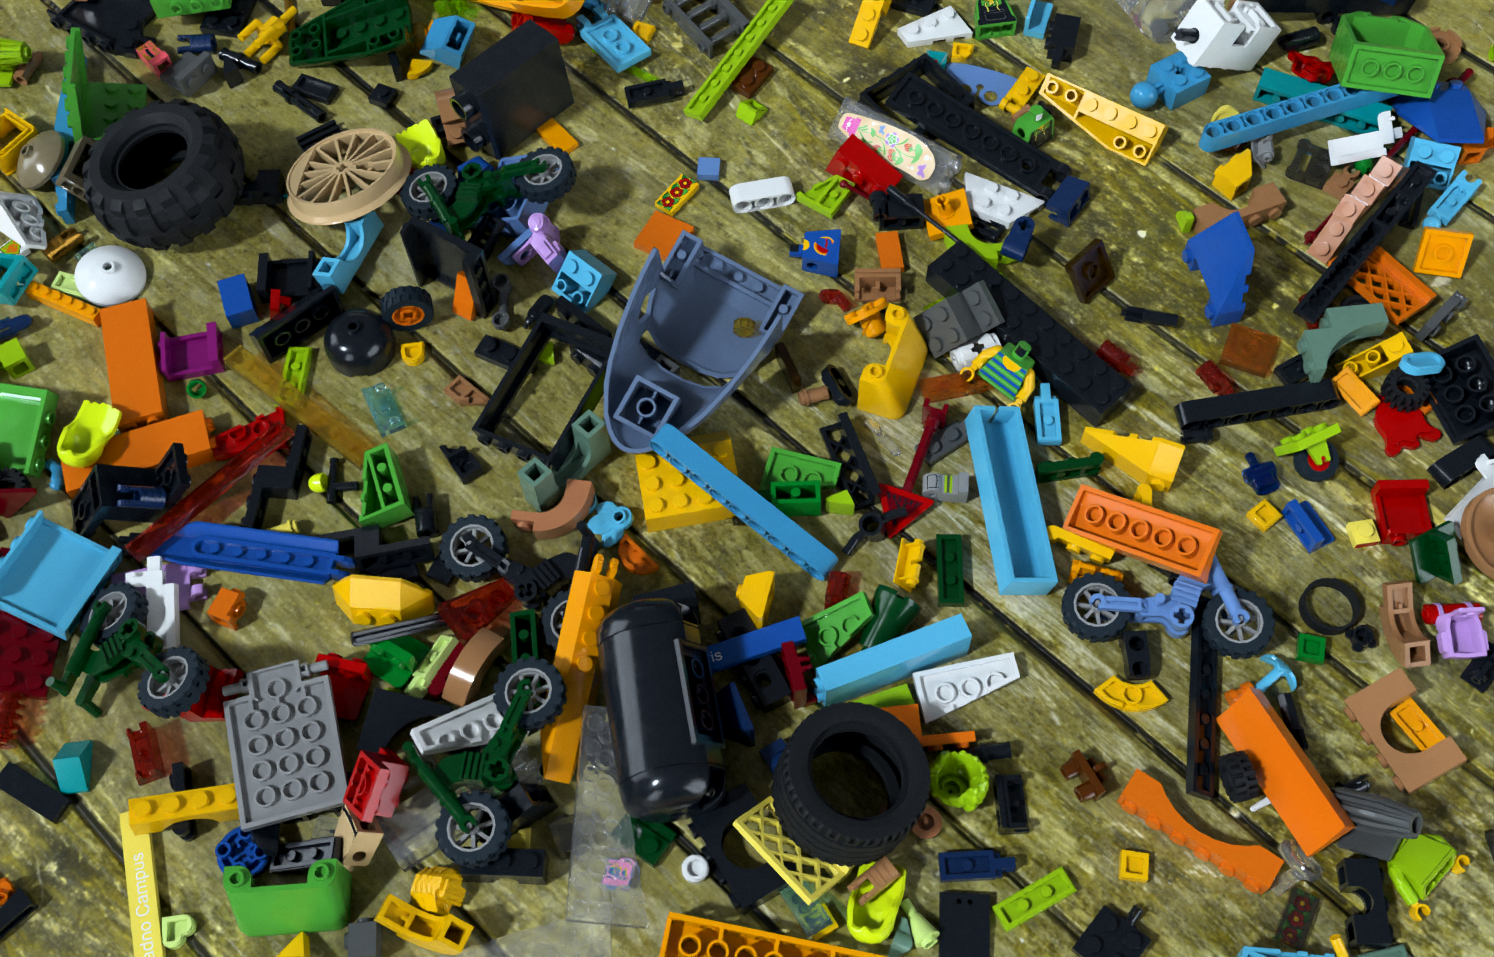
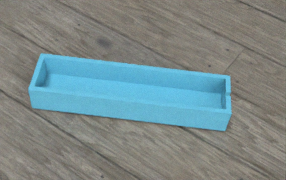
M975 405L966 417L965 425L999 594L1047 595L1058 583L1020 407L999 406L996 410L995 406Z

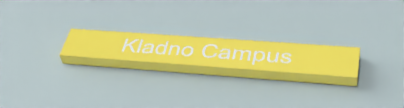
M129 811L121 813L119 816L134 957H166L165 946L162 943V917L152 833L135 836L129 826Z

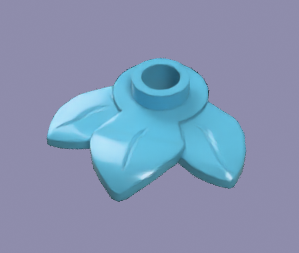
M605 501L596 505L598 514L593 516L587 525L594 534L602 535V546L609 548L617 544L622 539L624 530L632 525L633 514L627 507H617L613 502ZM623 514V518L617 521L618 517Z

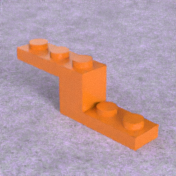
M918 704L880 707V709L889 712L902 721L918 738L922 747L927 746V751L943 750L944 744H953L954 749L969 747V742L976 741L975 731L922 735Z

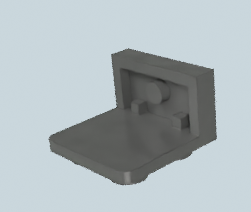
M203 51L197 57L191 52H186L160 74V79L189 98L218 72V69L210 53Z

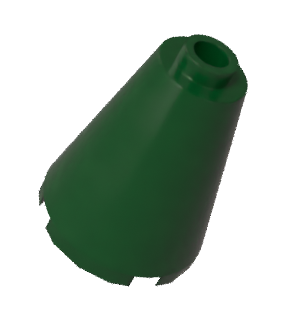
M879 584L877 589H875L871 602L875 616L864 626L859 645L862 647L861 651L900 637L918 618L922 608L909 597L905 596L904 598L897 594L898 591Z

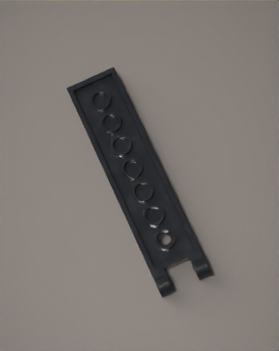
M910 71L885 102V106L997 173L1035 198L1045 201V207L1046 203L1055 193L1053 189L1042 184L1047 175L1051 173L1054 180L1062 183L1067 175L1071 176L1073 174L1071 167L1067 164L1059 162ZM1027 165L1030 169L1025 170L1022 166Z

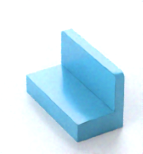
M1031 0L1025 20L1024 36L1038 39L1044 38L1053 8L1052 3Z

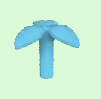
M1265 654L1261 656L1259 660L1273 665L1274 669L1262 678L1254 688L1261 689L1264 692L1280 677H1286L1291 692L1294 691L1297 687V682L1290 667L1275 655Z

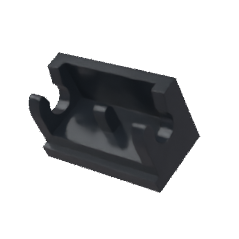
M1017 774L995 775L993 792L998 834H1028L1029 826L1022 776Z

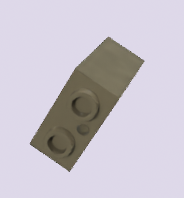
M83 136L74 144L55 184L87 203L83 186L84 179L72 173L82 151L89 154L88 152L95 142L94 139Z

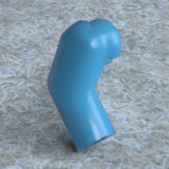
M49 459L45 463V468L52 473L50 478L52 481L49 486L53 490L60 491L63 489V485H65L62 465L54 459Z

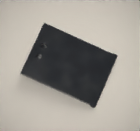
M939 892V957H990V894Z

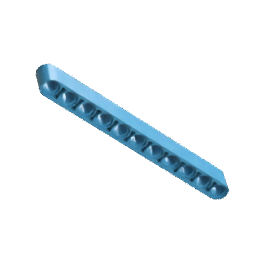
M1340 84L1208 123L1203 129L1199 140V147L1205 152H1215L1396 97L1400 94L1342 87Z

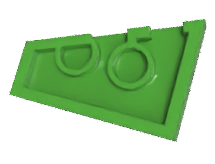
M771 447L758 491L771 490V482L820 480V490L836 489L842 463Z
M861 591L801 621L808 641L804 645L815 671L816 668L825 665L875 616L866 592Z

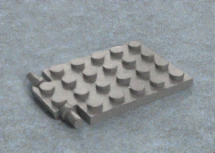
M300 659L246 672L247 678L240 679L239 683L222 687L224 697L238 693L243 695L249 694L248 696L223 702L240 825L243 832L333 809L344 804L343 798L349 783L331 678L329 675H324L304 681V679L312 677V674L329 670L327 660L309 664V662L301 663Z

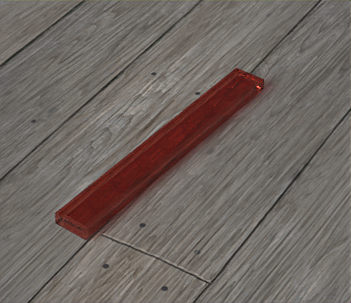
M280 421L276 422L124 548L139 563L294 436L293 431Z

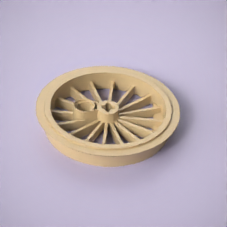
M351 129L327 137L305 151L291 167L286 180L288 208L295 218L312 225L339 224L364 216L386 203L404 185L411 171V155L404 145L394 141L392 136L379 129ZM338 157L339 163L335 161L334 158ZM355 185L363 189L352 195L351 188ZM342 188L346 189L348 197L338 200ZM331 194L329 201L323 203L326 200V198Z

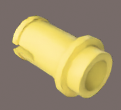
M288 519L287 523L266 529L269 531L300 534L297 521H291V519Z

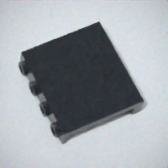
M71 0L59 13L50 9L46 10L50 17V22L55 28L63 29L69 34L71 27L80 28L82 40L85 43L93 44L101 51L108 52L116 56L114 48L123 15L142 18L145 21V26L156 17L150 0Z
M413 215L402 226L400 235L418 286L422 287L430 277L455 290L457 273L464 271L477 315L486 319L498 301L483 249Z

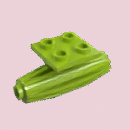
M0 37V87H11L17 66L28 63L32 58V49L26 42Z

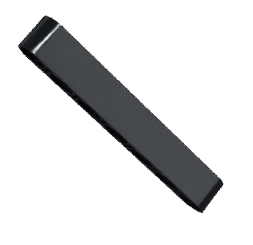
M1321 379L1320 382L1316 383L1308 381L1184 401L1174 407V413L1180 430L1202 428V426L1218 428L1329 410L1338 406L1341 403V399L1332 379Z

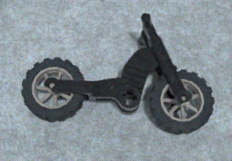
M469 514L466 518L462 516L456 519L457 522L451 523L447 527L448 531L444 532L441 537L443 541L440 543L439 550L442 552L440 557L445 567L455 577L461 578L465 582L473 581L478 583L482 579L488 580L492 578L491 575L496 573L503 577L506 582L515 586V597L527 610L535 609L536 612L542 610L543 616L539 621L540 631L545 642L556 652L560 636L558 631L562 627V624L558 625V620L561 616L562 620L564 618L574 571L591 572L594 557L601 549L600 542L584 521H579L576 525L582 535L578 555L569 552L561 553L547 560L545 558L538 566L530 568L507 559L506 553H509L507 536L493 519H488L485 515L480 514L479 516ZM478 533L486 534L482 539L477 540ZM489 540H491L490 548L484 545ZM461 542H463L465 548L458 550ZM468 553L464 563H462L458 556ZM475 557L478 563L470 564L472 558ZM570 583L568 591L564 592L563 588L568 586L567 584Z

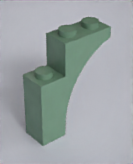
M1383 303L1326 308L1322 318L1319 319V329L1304 330L1300 340L1297 342V351L1302 355L1304 361L1303 369L1305 374H1308L1310 383L1321 381L1327 369L1328 358L1340 347L1361 338L1383 335L1389 323Z

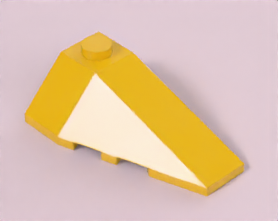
M1085 427L1080 441L1094 452L1102 453L1104 459L1141 484H1148L1152 490L1168 493L1185 449V445L1164 438L1153 437L1151 441L1139 439V435L1130 433L1127 437L1118 436L1113 430Z

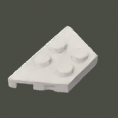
M968 172L964 174L965 192L971 215L987 222L992 220L1005 225L1006 229H1009L1017 218L1021 216L1029 217L1031 212L1036 209L1040 211L1044 206L1045 201Z

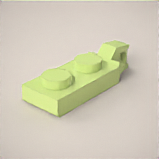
M440 635L412 674L414 678L404 690V693L408 696L422 699L428 693L427 688L430 686L429 684H431V681L459 640L452 636Z

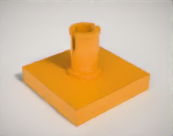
M964 188L923 200L925 213L944 228L945 226L968 224L969 230L974 229ZM925 219L930 240L934 241L944 238V233Z
M1425 226L1412 267L1413 272L1461 278L1474 234L1467 231Z

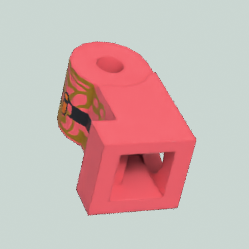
M151 40L136 49L140 59L159 79L160 74L173 64L169 55L157 48ZM161 64L167 65V67L161 71H159L157 67Z

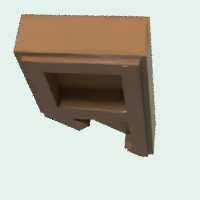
M461 375L457 376L443 389L444 394L460 407L486 405L490 400L488 396Z

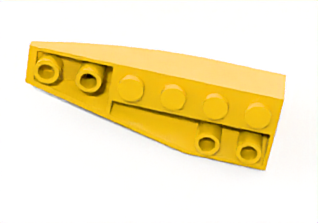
M1050 73L1047 74L1039 91L1040 95L1106 149L1144 166L1149 163L1170 127Z

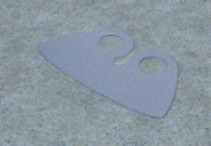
M962 63L946 64V72L960 85H969L972 89L970 92L972 96L977 92L976 86L979 84L983 85L984 88L979 92V99L984 104L990 106L1000 104L1002 98L1007 95L1017 81V78L974 65ZM989 91L995 92L997 99L992 102L987 101L984 98V94Z

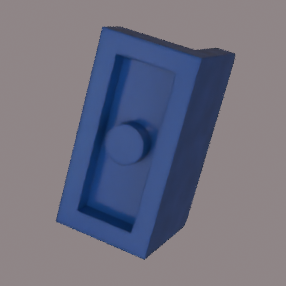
M1294 499L1288 502L1281 512L1283 518L1309 554L1333 543L1335 540L1308 501L1298 503Z

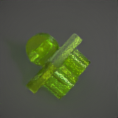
M438 0L433 3L434 9L440 16L438 18L463 15L468 9L467 0Z

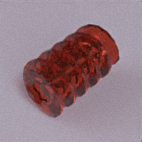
M11 691L0 692V749H14L16 747L9 743V740L18 739V735L11 733V731L20 730L21 728L19 724L14 723V720L23 719V715L16 713V711L25 710L26 706L19 703V701L28 700V696L25 694Z

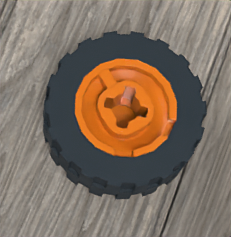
M399 286L386 292L385 296L381 298L382 319L387 321L393 330H418L421 327L427 326L434 317L430 293H427V290L421 289L418 286Z

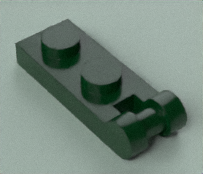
M1093 452L1090 457H1069L1063 461L1056 462L1043 461L1040 464H1036L1034 471L1036 483L1096 476L1102 468L1104 455L1100 452Z

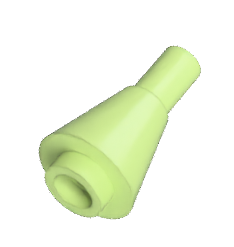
M909 898L904 899L900 906L908 917L915 947L923 948L924 950L931 948L937 943V937L940 932L916 911Z

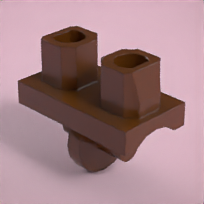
M1078 749L1061 766L1060 772L1065 780L1069 781L1076 776L1081 780L1082 784L1073 790L1080 803L1091 799L1096 802L1102 799L1101 795L1106 792L1102 783L1108 780L1103 773L1108 768L1106 762L1097 764L1094 757L1086 760Z

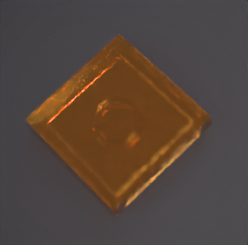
M1232 323L1218 364L1265 378L1278 337Z

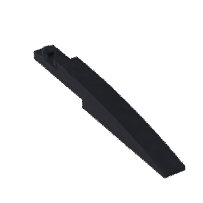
M1417 160L1376 212L1367 219L1293 310V313L1314 325L1325 309L1334 302L1404 218L1410 207L1434 179L1438 171Z

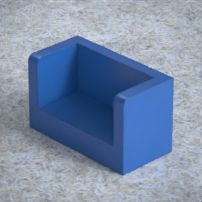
M244 273L217 281L225 315L233 329L260 321L251 286Z

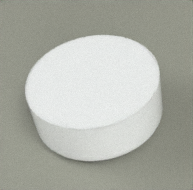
M690 855L683 861L682 874L685 880L692 884H699L706 880L709 875V865L703 856Z

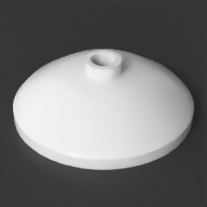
M107 245L86 253L76 266L74 278L80 294L86 300L99 306L110 307L134 300L143 290L147 274L143 261L135 252L122 246Z

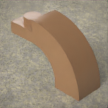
M453 87L434 91L449 148L466 144L461 136V130L466 127L465 122L455 113L450 104V98L455 96Z
M1401 580L1382 583L1383 605H1379L1383 632L1392 654L1404 668L1431 665L1430 640L1421 633L1414 615L1412 582Z

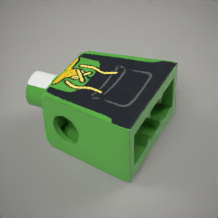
M1007 0L976 1L974 11L976 40L1015 35L1017 19Z
M1033 105L1030 111L1015 121L1012 133L1034 147L1039 148L1053 138L1054 118L1042 106Z

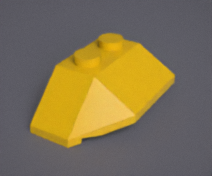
M351 574L340 581L334 582L332 585L336 604L353 624L380 626L429 615L435 611L433 591L427 588L423 589L419 585L402 578Z

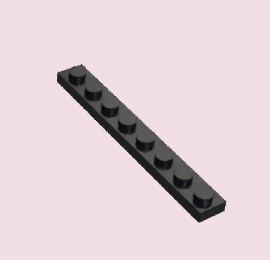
M1201 595L1194 611L1191 630L1186 794L1207 801L1214 799L1218 651L1211 649L1208 640H1205L1203 637V629H1201L1202 614L1211 599Z

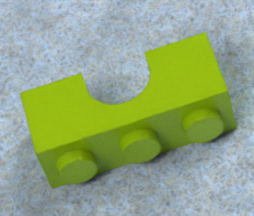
M17 338L0 345V371H7L15 380L36 369L26 349Z

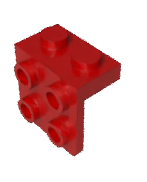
M318 653L315 662L327 660L329 664V670L322 671L320 676L329 675L331 678L337 718L351 722L357 721L374 677L373 672L367 662L362 659L353 658L352 660H347L336 653H328V655Z

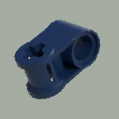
M1021 216L1015 220L1009 235L1005 238L1000 255L1023 262L1032 241V233L1035 227V223L1031 218Z

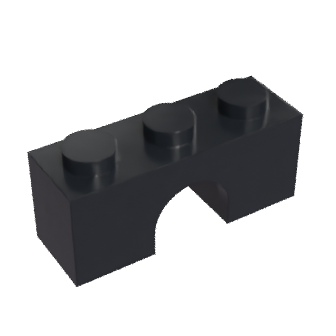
M258 170L256 180L250 184H244L241 196L234 198L232 204L251 206L256 204L273 205L283 203L286 182L281 170Z
M507 848L505 852H501L498 855L499 858L496 861L488 862V865L485 867L475 866V868L471 869L461 866L460 875L465 882L493 883L495 878H507L516 880L519 884L547 885L549 856L545 849Z
M1344 858L1336 865L1340 893L1357 895L1363 901L1365 907L1364 914H1353L1344 921L1349 949H1384L1392 944L1394 931L1387 917L1389 901L1383 893V869L1379 867L1378 859Z

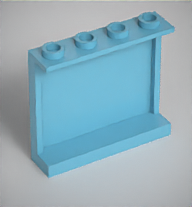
M39 510L35 517L31 516L28 519L21 536L14 538L7 555L0 558V609L67 641L80 623V617L84 615L83 610L85 606H88L91 603L90 599L93 596L96 597L99 591L105 587L111 575L114 574L123 561L122 549L114 545L110 549L44 518L43 511Z

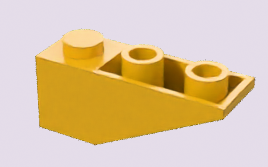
M1400 332L1334 366L1338 373L1348 366L1361 381L1386 375L1392 369L1396 370L1403 355L1414 353L1403 332Z

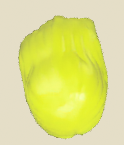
M429 119L408 127L407 131H402V134L397 133L395 135L397 142L404 145L409 151L412 160L411 168L414 171L418 168L419 170L423 169V166L445 165L446 155L441 139Z
M84 400L75 419L63 428L59 437L57 453L61 461L75 468H85L93 465L102 455L108 441L114 436L119 426L122 412L105 403L98 404L97 402L91 403L89 400Z
M872 861L870 864L859 866L857 877L876 862ZM895 865L901 876L864 906H861L858 900H860L863 894L874 888L869 879L865 880L858 889L851 892L847 904V928L858 942L878 944L887 939L893 931L905 890V868Z

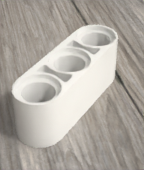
M786 176L739 183L729 189L733 211L739 214L788 206L796 199L791 179Z

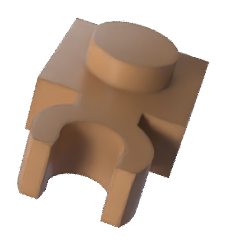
M1346 164L1341 174L1336 171L1324 184L1322 190L1341 201L1344 195L1349 193L1354 187L1360 171L1357 170L1356 173L1351 174L1348 172L1350 165Z

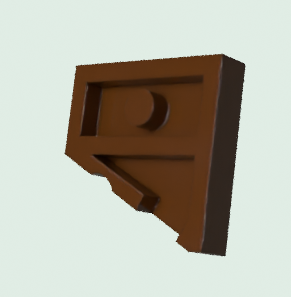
M752 56L732 81V90L750 99L771 76L773 66Z

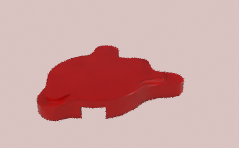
M1289 51L1287 58L1292 62L1291 71L1297 76L1305 78L1308 82L1328 83L1332 81L1335 71L1331 62H1323L1316 56L1303 55L1297 51Z
M1378 396L1381 402L1376 407L1373 423L1377 432L1384 439V452L1388 457L1397 456L1401 449L1416 450L1420 445L1418 439L1432 443L1439 440L1441 432L1426 422L1419 408L1414 412L1411 409L1408 413H1405L1403 408L1399 412L1397 411L1398 407L1394 406L1393 409L1389 407L1390 402L1385 404L1383 401L1385 397Z

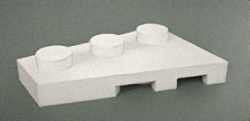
M950 5L898 28L897 35L907 48L931 45L934 41L938 40L951 42L954 41V38L958 37L970 39L973 32Z

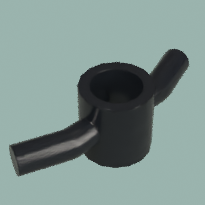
M906 506L889 510L881 516L874 512L865 513L859 520L860 530L849 539L841 551L850 556L859 542L865 538L871 542L882 540L887 533L885 524L891 520L908 516ZM870 523H879L876 531L867 532V526Z

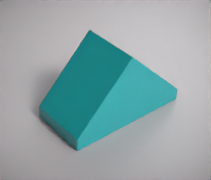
M92 740L65 743L52 761L62 795L90 792Z

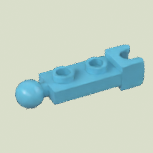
M1463 170L1427 212L1429 216L1423 220V229L1425 226L1441 228V224L1447 226L1477 192L1482 184V180L1477 179L1475 182H1468L1465 179L1467 171Z

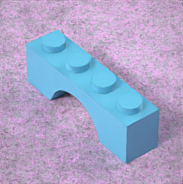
M374 210L364 216L344 222L346 242L342 252L336 258L322 257L312 274L321 286L325 283L333 284L339 294H344L384 226Z

